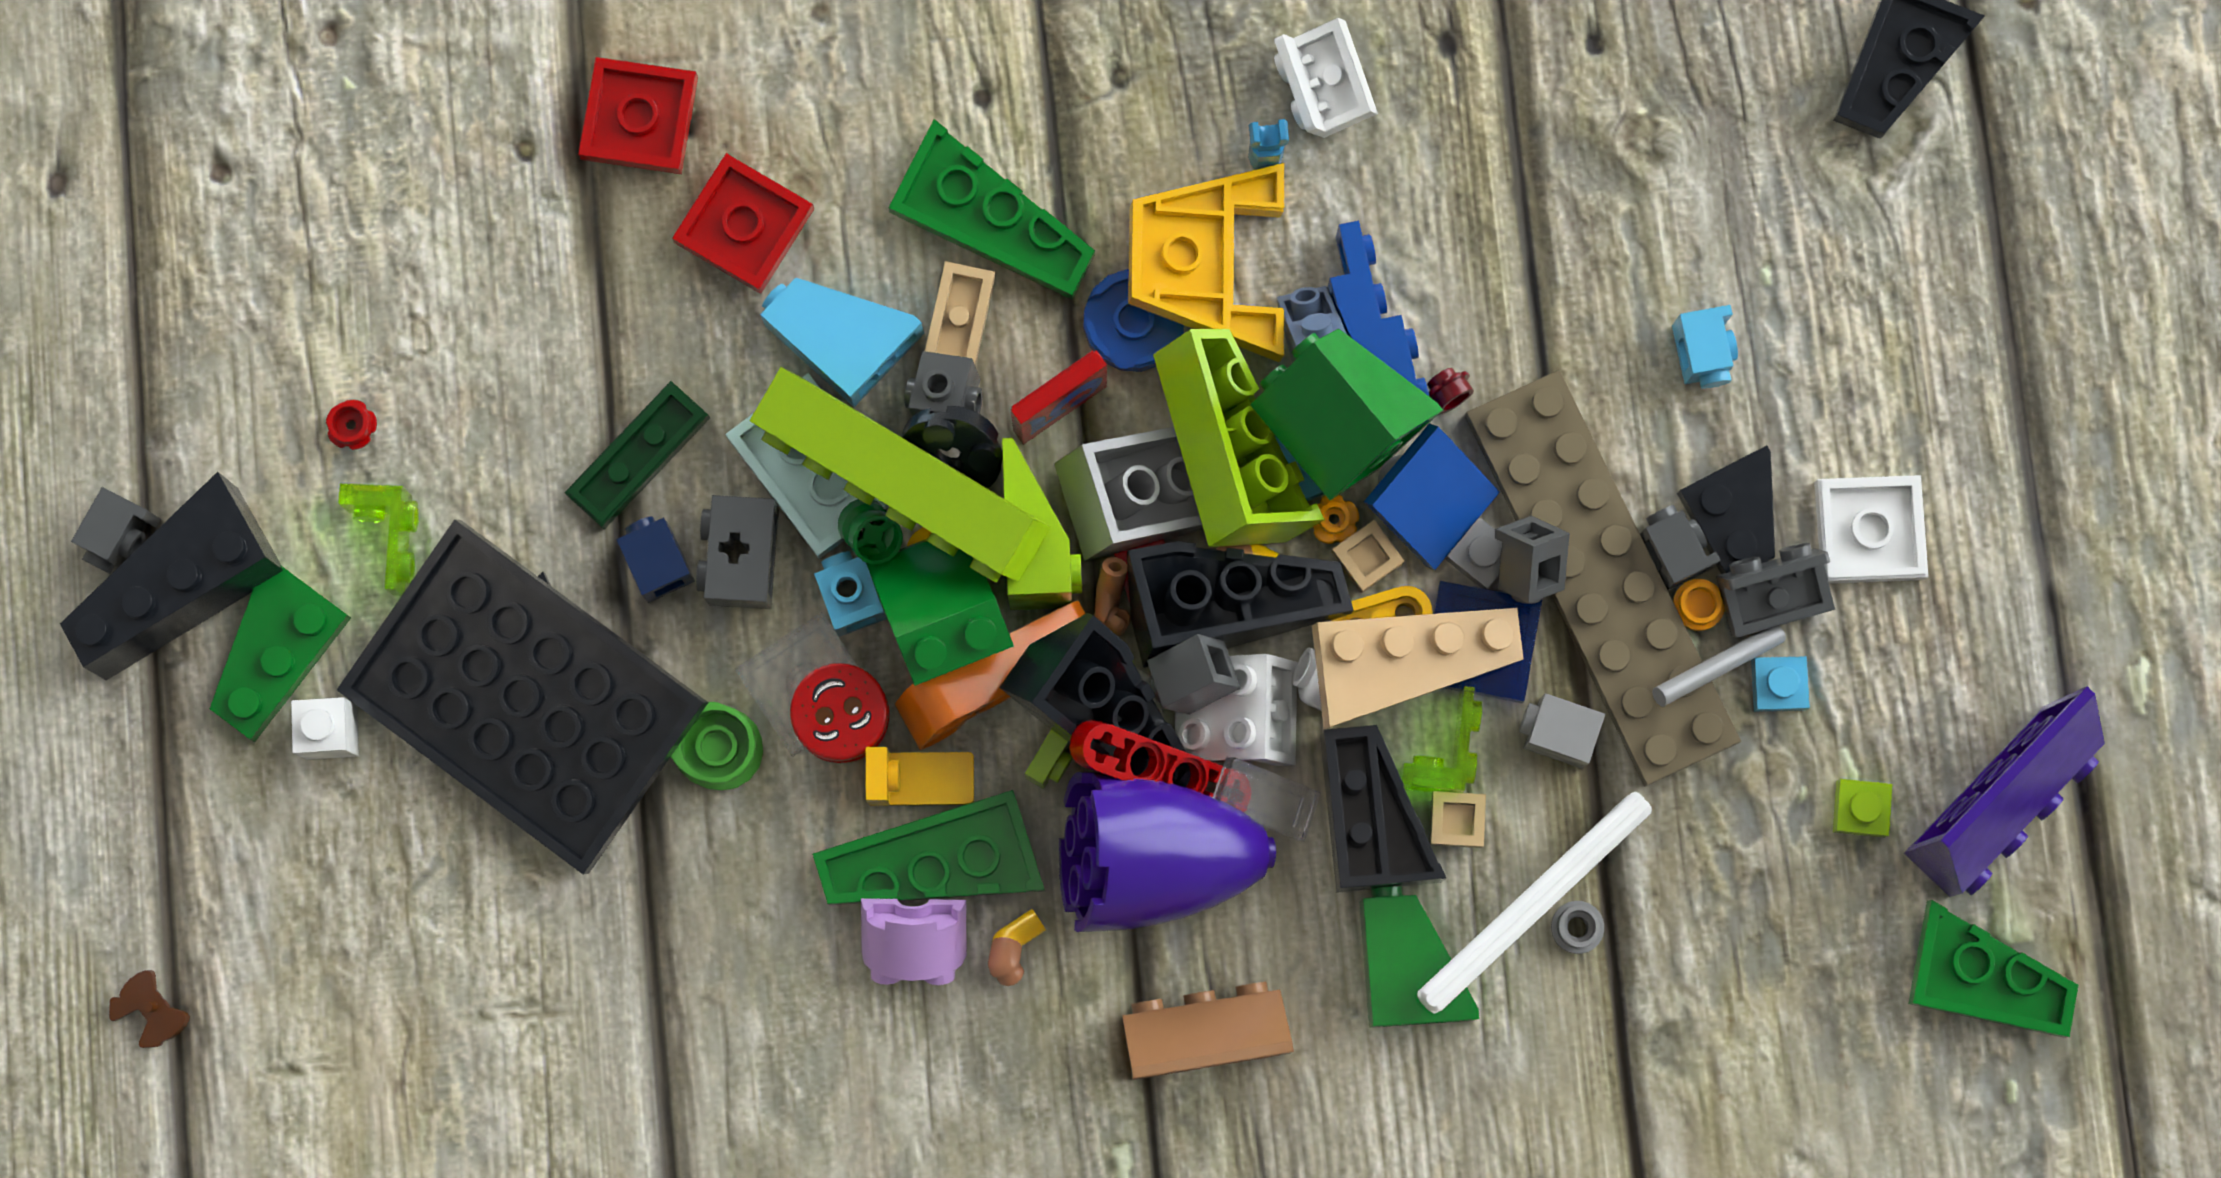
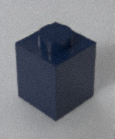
M653 516L640 519L625 528L626 535L616 539L641 595L648 603L695 582L675 535L664 517L655 521Z

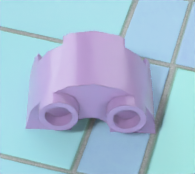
M861 898L862 957L864 964L870 968L871 979L876 983L885 985L894 984L900 980H925L932 985H944L952 982L955 978V970L963 964L967 956L966 900L929 899L924 905L910 907L902 905L898 902V899Z

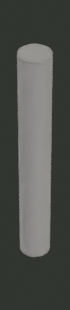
M1780 626L1762 630L1660 684L1652 690L1654 700L1658 705L1664 707L1784 643L1786 637L1783 629Z

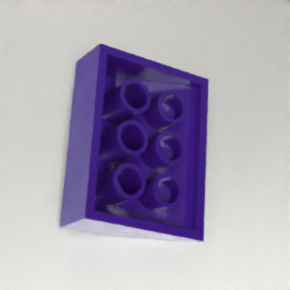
M2087 686L2045 705L1904 852L1949 897L1963 894L1964 891L1969 895L1977 892L1993 874L1987 867L2000 854L2005 858L2009 857L2026 841L2028 835L2023 829L2036 816L2041 821L2044 820L2062 803L2064 798L2058 792L2071 779L2076 784L2079 783L2097 766L2099 761L2094 755L2105 744L2095 693Z

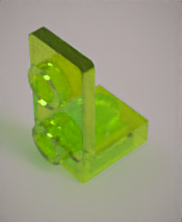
M340 483L338 504L347 512L353 513L354 520L378 523L385 521V515H390L385 590L393 596H402L406 590V583H411L415 576V555L413 552H408L410 532H416L418 528V502L412 501V495L403 486Z
M1463 686L1459 692L1452 768L1444 767L1443 758L1413 756L1412 763H1403L1399 768V775L1405 790L1431 793L1433 791L1463 793L1466 783L1474 784L1477 769V753L1469 752L1471 731L1479 732L1482 718V701L1474 700L1475 687Z

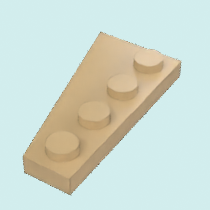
M1517 608L1317 622L1312 625L1324 730L1524 659Z

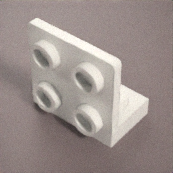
M1270 654L1230 656L1240 689L1190 715L1175 711V732L1187 753L1211 762L1252 760L1275 766L1296 765L1297 687L1293 685V676L1298 663L1296 661Z

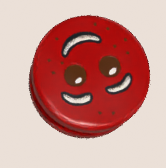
M833 663L815 669L799 683L792 697L790 718L797 738L811 754L826 762L847 764L865 758L866 747H878L882 743L889 727L890 709L883 689L871 674L855 665Z

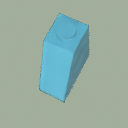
M795 278L787 287L782 283L774 288L764 300L762 307L765 310L760 314L765 327L853 407L869 393L924 335L922 322L914 315L799 278Z

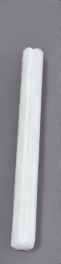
M1637 792L1627 795L1430 979L1417 993L1419 1001L1433 1014L1442 1011L1651 814L1652 808L1644 797Z

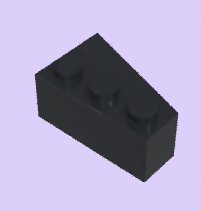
M1377 725L1324 730L1320 736L1336 893L1370 890L1378 887L1433 884L1444 881L1446 875L1435 857L1425 835V829L1414 811L1404 789L1403 781Z

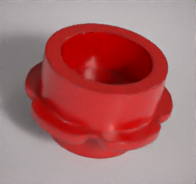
M346 400L330 410L326 418V424L329 430L328 437L334 445L339 448L348 446L352 450H357L365 447L370 442L371 433H374L377 429V418L374 412L366 409L365 403L359 400ZM350 421L356 422V427L353 430L347 428V424Z

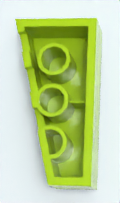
M1190 329L1153 354L1209 547L1286 543L1325 520L1317 503L1309 506L1299 486V483L1305 479L1296 461L1288 464L1275 438V434L1250 406L1256 399L1254 394L1259 390V387L1230 329Z

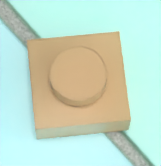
M1375 520L1338 544L1331 551L1361 594L1405 562Z
M1433 791L1431 796L1430 845L1483 848L1486 794Z

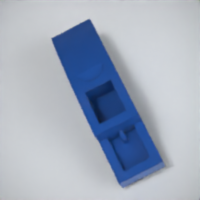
M1359 220L1339 224L1335 238L1344 275L1331 277L1327 289L1347 335L1429 396L1425 378L1416 379L1412 359L1419 358L1418 345L1413 328L1405 329L1402 315L1381 319L1380 314L1387 313V302L1382 284H1373L1369 266L1376 264V254L1371 235L1362 236Z

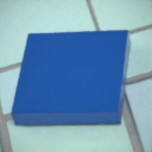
M1429 423L1364 500V503L1426 567L1436 570L1500 491L1439 426Z

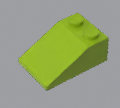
M1002 438L1004 499L1050 526L1049 531L1019 582L1007 577L1010 610L1059 609L1072 603V594H1082L1081 554H1070V540L1014 439Z

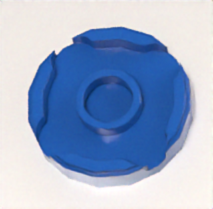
M1125 269L1108 275L1093 288L1084 308L1083 330L1090 348L1093 351L1097 350L1106 364L1121 371L1142 372L1156 367L1153 354L1184 334V325L1128 304L1129 269Z

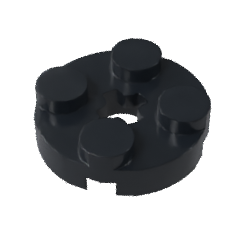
M947 406L946 412L930 414L931 408L919 411L909 419L903 429L902 438L987 489L995 483L1001 470L1003 450L997 441L999 433L994 425L984 416L961 406ZM953 447L958 449L960 453L959 457L953 458L944 455L939 449L949 451Z

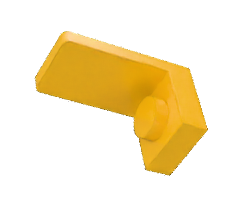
M866 747V801L869 806L967 805L973 803L974 755L971 752L890 753L887 747Z

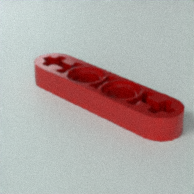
M1089 720L1075 728L1071 736L1069 745L1071 756L1076 763L1090 770L1121 780L1147 779L1154 782L1164 781L1168 784H1173L1172 778L1176 767L1186 762L1191 772L1187 788L1211 796L1239 811L1245 808L1249 800L1250 789L1248 781L1238 771L1117 726ZM1093 738L1116 747L1113 757L1090 749ZM1144 747L1149 755L1148 766L1143 773L1135 776L1130 767L1131 757L1138 748ZM1208 781L1228 788L1227 797L1222 798L1220 795L1205 791Z

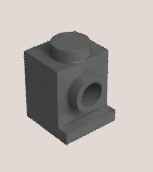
M101 487L71 542L86 550L82 560L110 574L114 566L119 567L144 543L145 533H143L145 526L149 524L157 528L161 519L137 504Z
M1671 505L1646 518L1649 526L1640 535L1667 590L1713 569L1720 562L1716 552L1706 556L1703 548L1707 547L1705 535L1695 519L1688 521L1683 510L1677 512L1675 506Z
M1533 516L1496 528L1495 539L1502 541L1498 589L1510 594L1513 600L1525 604L1538 603L1542 598L1564 590L1570 533Z

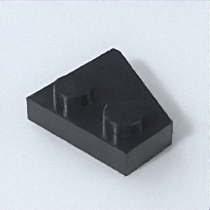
M1767 445L1696 481L1677 493L1690 519H1695L1701 527L1707 541V550L1710 554L1717 553L1720 562L1716 566L1721 574L1731 572L1729 564L1735 561L1760 557L1761 563L1775 558L1771 451Z

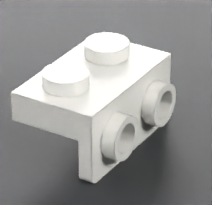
M1336 18L1295 38L1283 34L1274 39L1279 53L1274 57L1275 64L1281 78L1290 84L1295 99L1291 102V110L1301 129L1325 138L1378 114L1345 20Z

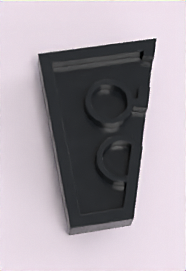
M1880 0L1833 121L1881 139L1985 15L1946 0Z

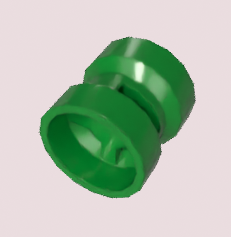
M857 499L850 502L842 510L838 518L840 536L863 562L869 564L885 563L899 552L903 540L901 527L898 523L885 516L887 511L877 501L873 500L871 505H868Z

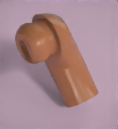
M1110 557L1104 560L1101 566L1096 586L1094 616L1117 636H1121L1125 633L1131 621L1130 613L1125 609L1118 608L1128 570L1125 561L1117 557Z

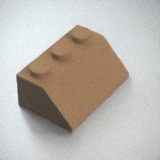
M1258 982L1236 986L1237 997L1216 1000L1215 990L1183 995L1185 1003L1183 1006L1164 1009L1162 999L1131 1004L1133 1014L1123 1015L1122 1020L1132 1080L1286 1055L1294 1052L1280 989L1268 991L1267 982Z

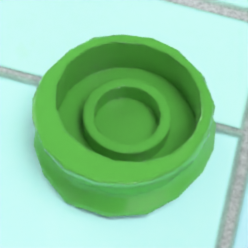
M709 702L671 758L679 768V771L695 784L713 790L734 789L749 781L759 769L763 757L762 737L756 724L744 713L718 702Z

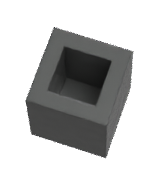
M1197 634L1147 660L1153 677L1151 679V689L1156 696L1155 698L1164 709L1190 715L1240 689L1225 641Z

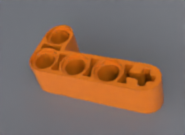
M1075 601L1009 633L1014 647L914 686V683L910 685L894 705L919 750L942 741L960 729L967 720L1010 699L1011 697L999 687L1031 643L1086 614L1080 602Z

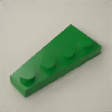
M933 119L888 207L891 214L1073 300L1095 256V250L1048 211L1038 207L1023 194L1020 188L1009 179L1005 180L988 166L982 157L968 146L965 147L935 119Z
M1013 790L812 854L828 905L861 903V898L898 899V901L1045 891Z

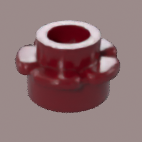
M1447 368L1435 375L1427 383L1430 389L1429 397L1436 401L1443 409L1440 414L1458 407L1473 394L1474 390L1467 381L1470 377L1467 371L1456 373L1453 368Z

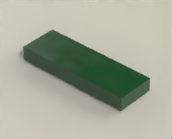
M670 381L564 493L605 530L710 419L709 415Z

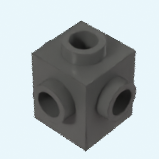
M922 351L916 378L910 377L905 389L904 403L905 407L909 408L911 415L914 416L919 411L931 408L930 414L946 412L947 406H961L980 414L983 392L982 388H979L981 379L973 359Z

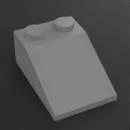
M1174 427L1082 444L1054 463L1084 561L1111 556L1115 553L1164 539L1166 541L1203 530Z

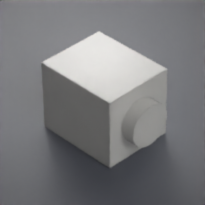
M1545 693L1539 699L1537 705L1529 703L1525 710L1519 729L1520 733L1527 735L1523 749L1583 769L1590 763L1605 714Z

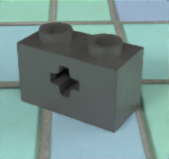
M712 495L711 509L702 510L700 537L701 540H708L707 561H698L696 589L697 591L704 592V599L709 606L772 609L779 507L775 499ZM735 541H741L746 551H749L748 554H741L739 556L738 564L732 563L729 556L725 553V551L734 549Z

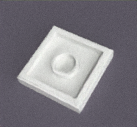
M1921 475L1817 479L1814 482L1819 549L1827 551L1829 554L1830 563L1824 564L1829 584L1911 581L1928 578Z

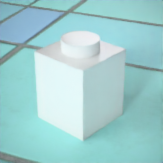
M344 697L291 701L292 749L294 754L306 760L359 757L358 710L356 704Z

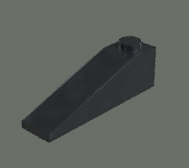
M1181 541L1128 550L1126 554L1131 622L1143 668L1149 667L1147 660L1197 634L1225 641L1226 647L1229 649L1314 625L1317 622L1346 616L1354 611L1340 562L1279 554L1276 558L1244 554L1243 549L1226 548L1225 551L1196 547V543Z
M1086 613L1031 643L999 687L1069 743L1075 728L1083 722L1093 720L1117 726L1186 752L1172 725L1165 722L1153 700L1156 696L1149 683L1142 680L1132 660L1135 658L1128 645L1092 614ZM1094 738L1090 745V749L1112 757L1116 747L1102 743ZM1144 747L1138 748L1131 757L1130 767L1135 776L1143 773L1148 766L1149 755ZM1186 762L1176 767L1172 778L1173 784L1186 787L1190 781L1191 772Z

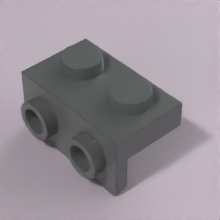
M1800 543L1780 549L1781 558L1761 563L1760 557H1751L1729 564L1731 572L1717 575L1716 579L1725 607L1731 636L1737 638L1835 610L1824 564L1830 563L1828 552L1816 548L1811 549L1810 543Z

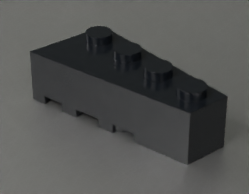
M217 472L73 610L60 625L82 666L102 679L108 680L252 593L253 588L282 572L283 569L238 487Z

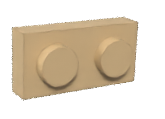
M945 261L926 343V352L972 358L976 366L995 283V271Z

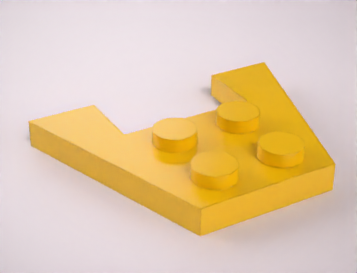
M1284 163L1133 199L1129 214L1128 304L1192 329H1230L1238 347L1280 363L1284 357L1283 308L1233 305L1234 214L1281 217L1284 212Z

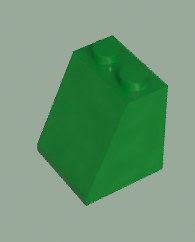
M1339 328L1322 338L1313 333L1299 343L1291 352L1296 360L1288 368L1282 364L1270 372L1260 382L1264 391L1250 404L1329 500L1334 499L1378 471L1443 411L1436 401Z
M927 539L899 549V552L885 563H866L914 686L1014 647L987 578L969 567L974 558L958 549L955 556H952L929 543Z

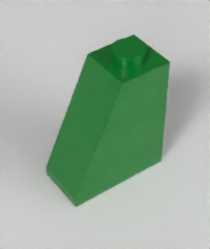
M1402 886L1372 888L1371 898H1363L1359 902L1369 1028L1478 1020L1479 1008L1467 987L1438 1013H1431L1419 1001L1417 997L1418 991L1452 959L1416 895L1403 896Z

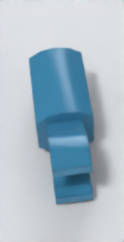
M1281 119L1275 125L1259 126L1258 122L1250 123L1248 158L1251 166L1257 170L1281 164L1284 147L1289 143L1287 120Z

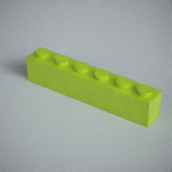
M782 367L778 370L749 420L765 430L761 440L786 455L789 454L792 448L806 455L802 463L803 466L827 480L830 479L834 472L848 481L843 488L844 491L868 505H871L874 498L889 506L885 516L911 531L916 523L931 532L927 539L929 543L952 556L956 555L958 549L962 550L974 558L969 566L970 568L996 583L1001 575L1019 582L1050 529L1049 525L804 378Z

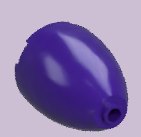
M1076 772L1068 783L1063 802L1065 807L1072 808L1071 815H1068L1066 819L1064 838H1059V879L1065 912H1075L1078 919L1075 920L1074 931L1128 930L1155 926L1186 918L1213 908L1241 894L1263 879L1267 869L1273 868L1275 865L1276 844L1273 837L1267 836L1265 828L1241 811L1211 796L1184 786L1168 784L1164 781L1154 782L1153 780L1133 778L1134 780H1121L1099 772Z

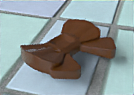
M144 970L134 975L121 989L120 997H112L110 999L109 1018L111 1021L120 1020L137 1010L147 1020L139 1041L141 1048L162 1046L164 1041L179 1035L190 1019L187 1012L170 1007L159 993L156 985V975L153 970Z

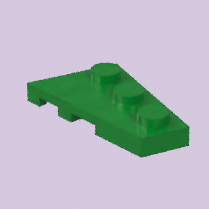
M281 566L282 572L253 588L209 708L254 742H256L351 619L350 616L283 566Z
M1933 900L1926 902L1908 1004L2058 1037H2070L2078 984L2025 953L2017 952L1990 936V933L1975 924H1969L1950 913L1947 908Z

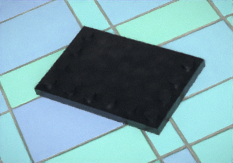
M456 519L451 523L337 688L338 692L583 875L591 872L709 703L462 520Z

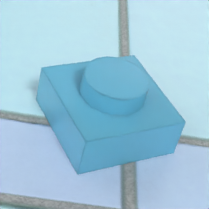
M1807 656L1759 657L1751 660L1754 712L1806 711L1810 708Z

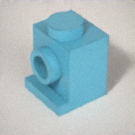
M1731 305L1682 313L1673 323L1672 329L1684 384L1700 382L1701 388L1707 389L1731 382L1729 371L1734 366L1733 361L1738 359L1735 335L1732 330L1726 331L1725 324L1733 315Z
M850 551L835 554L821 562L824 570L816 572L814 575L838 637L887 619L866 562H863L859 557L853 559ZM852 580L857 584V590L854 595L843 597L838 594V586L842 581Z

